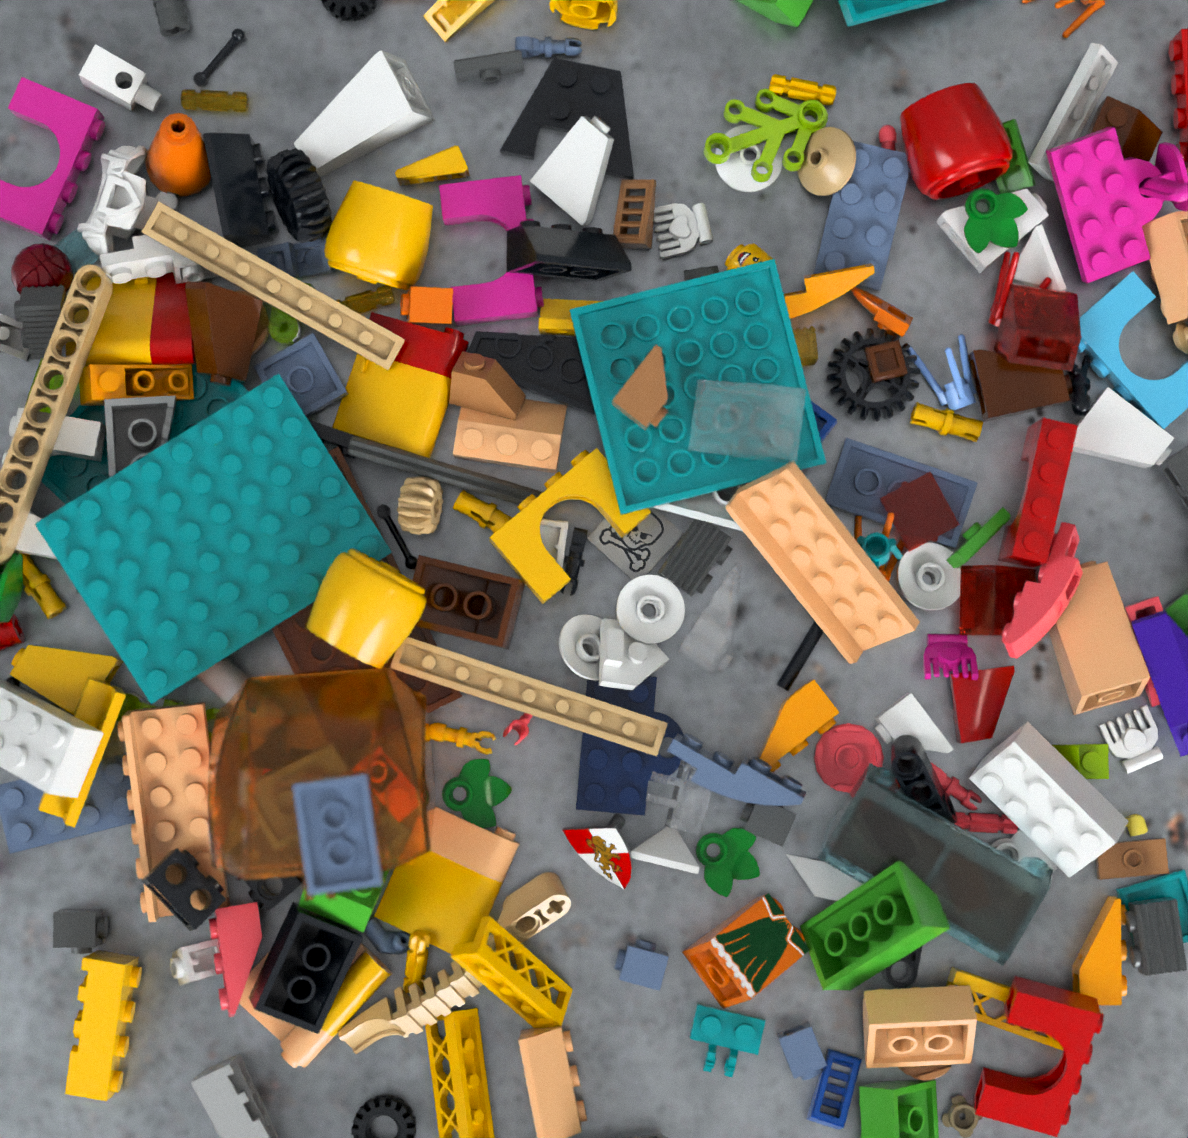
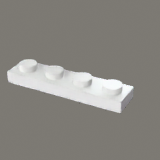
M1090 44L1028 161L1045 180L1054 181L1046 150L1079 138L1118 64L1117 60L1102 44Z

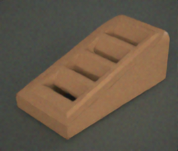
M654 179L621 180L613 235H616L624 249H652L656 180ZM630 189H646L645 196H630ZM629 203H644L643 208H629ZM628 216H642L641 221H628ZM627 228L639 229V234H627Z

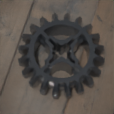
M295 148L278 152V154L268 160L266 168L267 182L270 186L269 191L272 194L277 212L282 219L283 225L287 227L288 233L296 241L305 243L318 240L329 233L332 225L330 201L327 198L326 189L323 187L321 177H319L316 171V166L312 165L310 158L302 150Z
M868 328L865 340L861 333L856 331L852 335L855 344L847 338L841 341V345L846 352L837 348L832 352V355L839 362L829 361L827 368L837 371V373L827 375L826 381L830 383L837 382L838 385L831 388L829 393L830 395L842 394L843 397L836 402L838 407L843 406L846 401L851 404L846 412L849 416L858 408L861 410L859 414V420L861 421L867 418L868 411L872 412L873 421L878 422L881 417V410L887 419H891L894 416L891 406L897 411L902 412L905 409V405L901 399L908 402L914 399V395L907 389H917L919 387V382L909 379L920 374L919 368H909V365L917 360V356L910 355L905 357L904 353L910 348V345L905 343L901 349L908 372L907 375L900 376L899 384L894 382V378L880 382H871L865 389L864 387L869 377V373L865 371L868 368L867 361L862 358L858 360L852 355L860 350H864L866 347L889 341L885 340L887 331L884 329L880 331L877 339L874 338L873 329ZM895 334L890 342L899 340L900 336ZM846 365L852 368V372L859 378L860 385L856 394L852 392L847 383ZM880 389L884 392L888 390L894 394L893 397L881 402L864 400L870 390Z

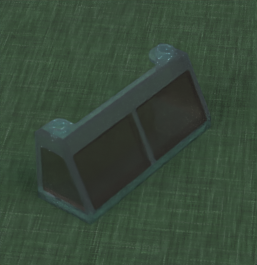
M869 763L830 822L818 858L862 884L897 861L903 862L938 896L950 929L945 932L1004 966L1049 891L1053 869L1049 868L1047 863L1038 857H1023L1020 862L898 792V784L895 781L894 774L886 768L876 767Z

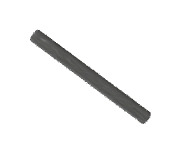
M356 436L350 439L347 453L351 456L429 477L443 483L518 505L531 494H534L537 498L543 493L539 490Z

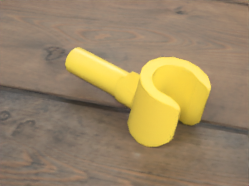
M1132 814L1125 817L1129 821L1126 826L1130 837L1148 832L1145 819L1141 815Z

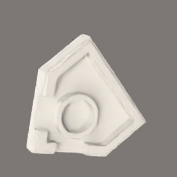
M603 618L601 621L599 686L632 691L669 661V658L657 644L641 643L628 636L621 628L618 620Z

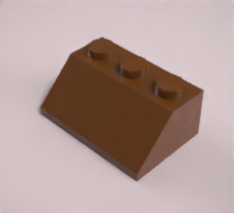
M1107 96L1098 106L1086 135L1108 126L1115 127L1123 158L1133 157L1150 162L1162 131L1139 109Z

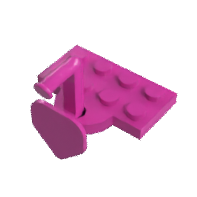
M1111 126L1046 150L1082 282L1088 284L1149 260L1150 255L1142 226L1155 218L1161 210L1164 201H1171L1178 210L1188 211V175L1183 157L1179 149L1172 143L1163 142L1158 145L1155 166L1149 161L1133 157L1123 158L1116 129Z

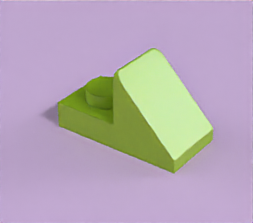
M1051 744L1085 779H1109L1108 744Z

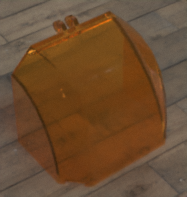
M390 668L247 678L225 706L223 705L217 712L212 732L208 772V824L212 866L243 880L303 876L305 899L307 901L314 900L315 895L308 896L292 784L368 773L382 870L394 869L431 850L436 788L427 698L420 692L416 693L397 678V674ZM336 892L326 893L328 899H336Z

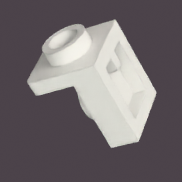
M218 939L181 947L172 952L170 970L172 976L178 979L180 986L217 976L213 954L220 953Z

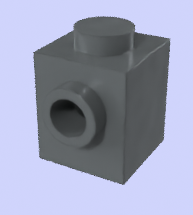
M746 802L740 815V820L744 821L742 826L744 830L783 847L797 814L784 809L783 806Z
M60 909L53 912V948H71L72 954L92 953V947L103 944V939L107 938L108 919L103 917V909Z

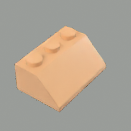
M1177 211L1154 219L1142 226L1150 255L1151 277L1157 285L1161 299L1160 308L1168 324L1188 321V211Z
M526 399L516 420L461 407L453 456L456 459L556 474L567 405Z
M970 985L864 991L862 1013L866 1068L968 1064L972 1062L977 1018Z
M563 1026L521 1030L518 1041L537 1138H568L581 1133V1122L587 1121L584 1100L577 1101L574 1087L580 1086L577 1065L570 1066L568 1052L574 1051L570 1030L563 1031Z

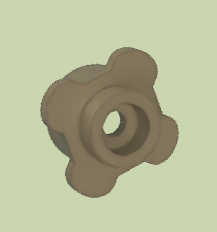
M957 1095L952 1098V1106L947 1113L942 1115L941 1120L945 1127H953L959 1132L961 1137L967 1138L973 1134V1129L977 1126L978 1120H981L983 1117L975 1115L974 1106L967 1103L963 1096ZM961 1113H964L966 1116L963 1120L959 1118Z

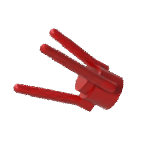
M1007 251L1004 253L995 299L990 310L991 314L988 322L999 328L1014 331L1016 323L1024 325L1029 312L1050 284L1051 278L1046 277L1023 309L1019 310L1020 303L1008 297L1020 254L1014 252L1010 262L1011 253Z

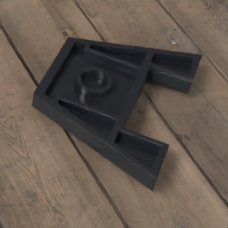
M553 58L502 145L500 153L534 160L540 127L568 133L581 116L592 119L595 115L611 128L608 134L614 138L605 175L634 179L621 71Z

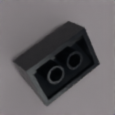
M203 134L223 237L241 248L273 242L272 231L278 230L274 211H268L266 198L271 197L267 177H261L259 164H264L260 143L255 144L250 134Z
M521 221L520 226L507 231L506 272L602 281L631 271V262L616 235L603 234V229L589 227L583 228L582 231H574L572 226L568 224L551 225V228L541 227L539 221Z
M292 902L249 995V999L254 1010L319 1034L363 937L338 922L298 906V903Z

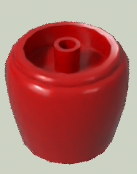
M963 83L936 91L914 102L900 115L905 153L912 178L918 190L933 200H945L974 191L998 179L1007 172L1010 166L1013 150L1008 134L992 105L976 83Z

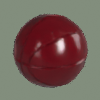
M38 243L25 247L18 253L11 267V279L20 295L22 288L25 286L37 288L38 286L45 287L47 285L49 287L62 285L67 293L73 281V268L67 255L59 248L45 243Z

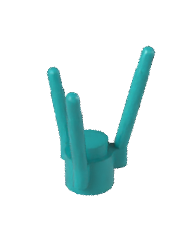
M871 533L866 537L859 536L857 538L858 544L878 569L879 566L884 565L889 560L890 552L898 561L903 557V554L896 546L894 538L888 539L881 533Z

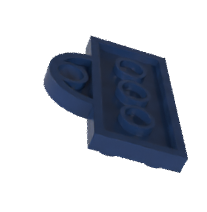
M649 676L632 691L599 686V680L587 679L586 696L668 723L663 739L666 737L674 739L677 734L684 736L680 726L671 717L663 713L654 712L657 677ZM583 732L576 810L645 816L648 781H657L670 776L679 768L683 760L675 755L665 758L659 752L657 756Z

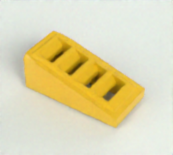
M456 145L397 169L395 172L399 185H411L470 176L460 148Z

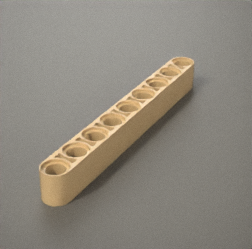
M84 265L78 269L74 276L0 471V512L7 506H12L14 511L10 521L6 523H1L0 521V565L6 564L14 554L112 295V281L96 265ZM93 277H101L99 288L87 291L88 281ZM83 309L89 311V316L85 322L80 324L74 323V316L78 311ZM69 342H76L74 354L63 357L62 348ZM59 374L63 375L64 382L62 386L56 390H50L49 383L52 377ZM50 407L51 417L44 423H38V412L42 408ZM32 440H37L39 443L38 451L32 456H26L24 452L26 444ZM19 473H25L26 483L22 488L14 490L12 487L13 478Z

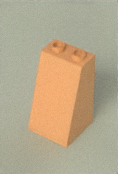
M1090 561L1080 565L1083 575L1067 608L1049 630L1074 715L1139 697L1150 678L1108 562L1097 564L1096 561Z

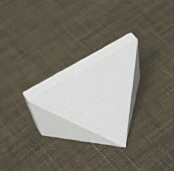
M1041 224L1029 233L1020 252L1014 279L1037 289L1043 280L1049 277L1051 282L1044 293L1055 297L1067 288Z
M673 823L631 848L633 859L695 874L699 873V865Z

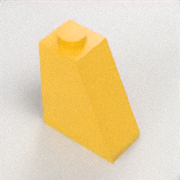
M28 645L26 649L22 647L14 656L11 662L14 668L10 675L74 715L88 677L110 684L123 664V660L117 656Z

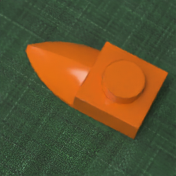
M857 287L851 289L856 299L875 316L873 320L878 322L877 326L881 330H886L887 334L892 336L896 333L902 337L904 336L913 317L865 290Z

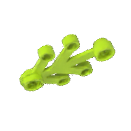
M761 89L756 95L754 103L760 112L746 107L742 101L737 99L727 102L724 109V118L728 122L739 123L742 120L759 128L731 138L723 133L711 134L704 145V156L711 163L722 164L729 159L731 153L767 141L760 158L753 163L751 169V176L757 182H766L770 179L773 172L772 163L784 135L796 130L798 132L793 146L785 151L782 165L788 171L799 170L803 164V152L811 134L825 128L828 121V113L822 103L816 100H808L801 104H796L777 96L769 89ZM767 97L770 99L771 103L764 104L761 102L760 98ZM736 108L740 111V114L734 115L730 113L729 109ZM775 109L790 117L778 120L761 112L767 113ZM805 116H812L816 121H808L805 119ZM713 148H718L723 152V154L717 155L714 154L711 150ZM788 156L797 157L799 162H790ZM764 167L768 173L760 174L756 168Z

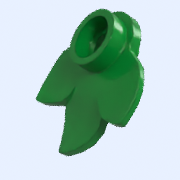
M986 188L976 189L970 193L965 202V211L969 218L964 226V235L971 249L976 253H981L989 242L1004 248L1016 247L1018 245L1019 232L1014 219L1019 218L1028 210L1023 200L1013 193L1008 192L996 195L992 190ZM979 201L985 202L988 205L987 212L978 211L976 203Z
M474 759L463 766L458 777H454L446 782L442 790V798L448 808L460 811L465 820L482 828L496 826V816L492 807L503 802L510 795L512 788L504 780L495 776H489L490 763L488 759ZM457 787L464 788L466 791L465 799H455L453 796L454 789Z
M732 828L722 835L708 833L699 839L696 845V855L698 860L705 865L704 879L706 883L717 894L728 897L732 890L733 879L748 880L760 875L757 861L748 852L756 840V836L742 828ZM710 844H717L720 851L718 855L712 857L707 854V847Z

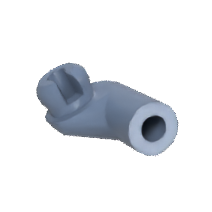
M375 917L368 922L364 933L379 953L400 955L408 951L409 935L407 933L384 931Z

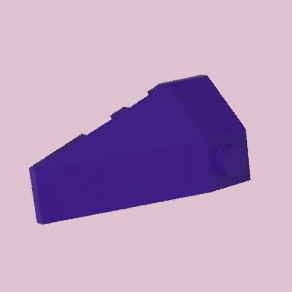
M1164 610L1131 621L1181 757L1188 755V635Z

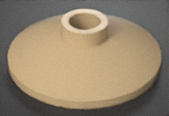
M825 127L814 132L810 136L803 152L804 161L798 170V176L803 187L810 193L818 196H829L841 190L851 178L856 164V149L851 137L845 131L835 127Z

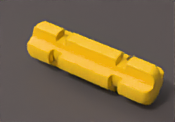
M773 74L770 80L769 90L779 96L785 93L789 98L804 101L819 100L820 103L829 106L833 105L835 101L836 87L833 85L823 84V86H818V82L791 77V80H788L786 76Z
M420 929L414 930L409 936L408 946L410 950L407 951L406 977H404L403 990L406 993H410L409 986L415 982L421 990L424 988L423 980L425 979L423 975L426 973L428 949L426 947H429L430 935L428 932H422Z

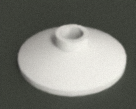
M751 124L740 125L729 130L725 135L731 138L759 127ZM767 141L731 153L726 162L715 164L717 172L729 187L737 191L746 193L761 191L769 187L781 172L783 158L781 145L772 163L773 172L771 177L766 182L755 181L751 176V169L753 163L760 158ZM716 148L715 154L722 155L723 152ZM747 150L754 151L756 159L753 161L746 160L743 155L744 152ZM764 167L756 168L760 174L768 173Z
M921 543L911 547L903 555L897 567V582L902 594L910 603L921 609L935 611L947 608L959 598L965 584V573L963 566L954 569L946 561L953 554L950 549L937 543ZM922 576H930L932 585L925 584Z
M643 575L634 578L623 587L617 599L616 615L621 628L632 639L641 643L656 644L668 640L679 630L685 616V604L680 591L671 581L658 575ZM645 605L653 607L654 615L652 617H647L643 614V607Z
M583 614L571 618L562 627L559 635V650L564 662L574 673L582 678L597 681L599 680L600 626L603 619Z

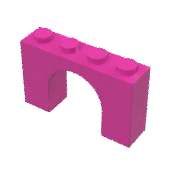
M21 77L8 109L16 117L53 132L59 143L60 158L53 174L38 185L19 187L0 180V220L50 241L53 234L56 235L63 225L64 216L62 213L66 204L71 203L77 193L78 185L75 183L80 172H85L90 164V149L94 140L98 141L104 132L105 122L103 120L105 117L95 107Z
M521 175L439 185L442 217L445 226L473 222H491L508 231L520 226L521 221H534L533 218H526L525 206L532 205L530 186L522 184ZM506 272L503 276L491 282L451 287L453 288V311L457 327L538 317L537 307H544L542 287H535L534 277L529 274Z

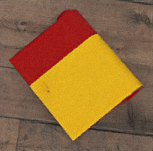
M171 272L157 278L142 277L131 279L123 284L112 283V295L84 368L88 365H196L185 282L176 284L174 274ZM101 277L91 278L86 286L87 291L99 288ZM86 309L78 311L74 316V323L80 324L85 322L89 316V311ZM76 342L66 344V357L74 354Z
M371 312L369 320L405 339V342L389 371L357 353L346 385L348 395L344 396L341 400L332 428L376 443L431 458L450 401L452 370L462 351H467L469 342L463 339L465 335L463 332L445 327L444 332Z

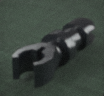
M1071 354L1067 363V371L1071 376L1074 393L1072 410L1076 415L1084 416L1091 407L1090 396L1087 393L1090 390V380L1087 378L1090 358L1086 354L1083 358L1081 369H1079L1078 365L1073 362L1075 355Z
M575 527L569 555L565 556L563 562L567 563L565 572L571 578L570 582L573 584L570 596L574 595L577 590L580 566L584 567L585 560L582 559L588 534V530ZM565 586L560 590L562 594H564Z

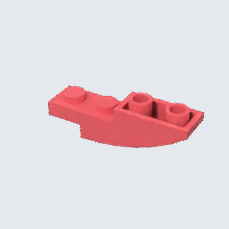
M1061 522L1058 534H1053L1048 562L1040 567L1038 583L1026 580L1023 591H1019L1016 594L1013 604L1014 617L1011 623L1005 625L1002 635V642L1005 644L1011 658L1017 659L1046 635L1067 608L1078 587L1083 572L1078 558H1074L1080 541L1075 524Z

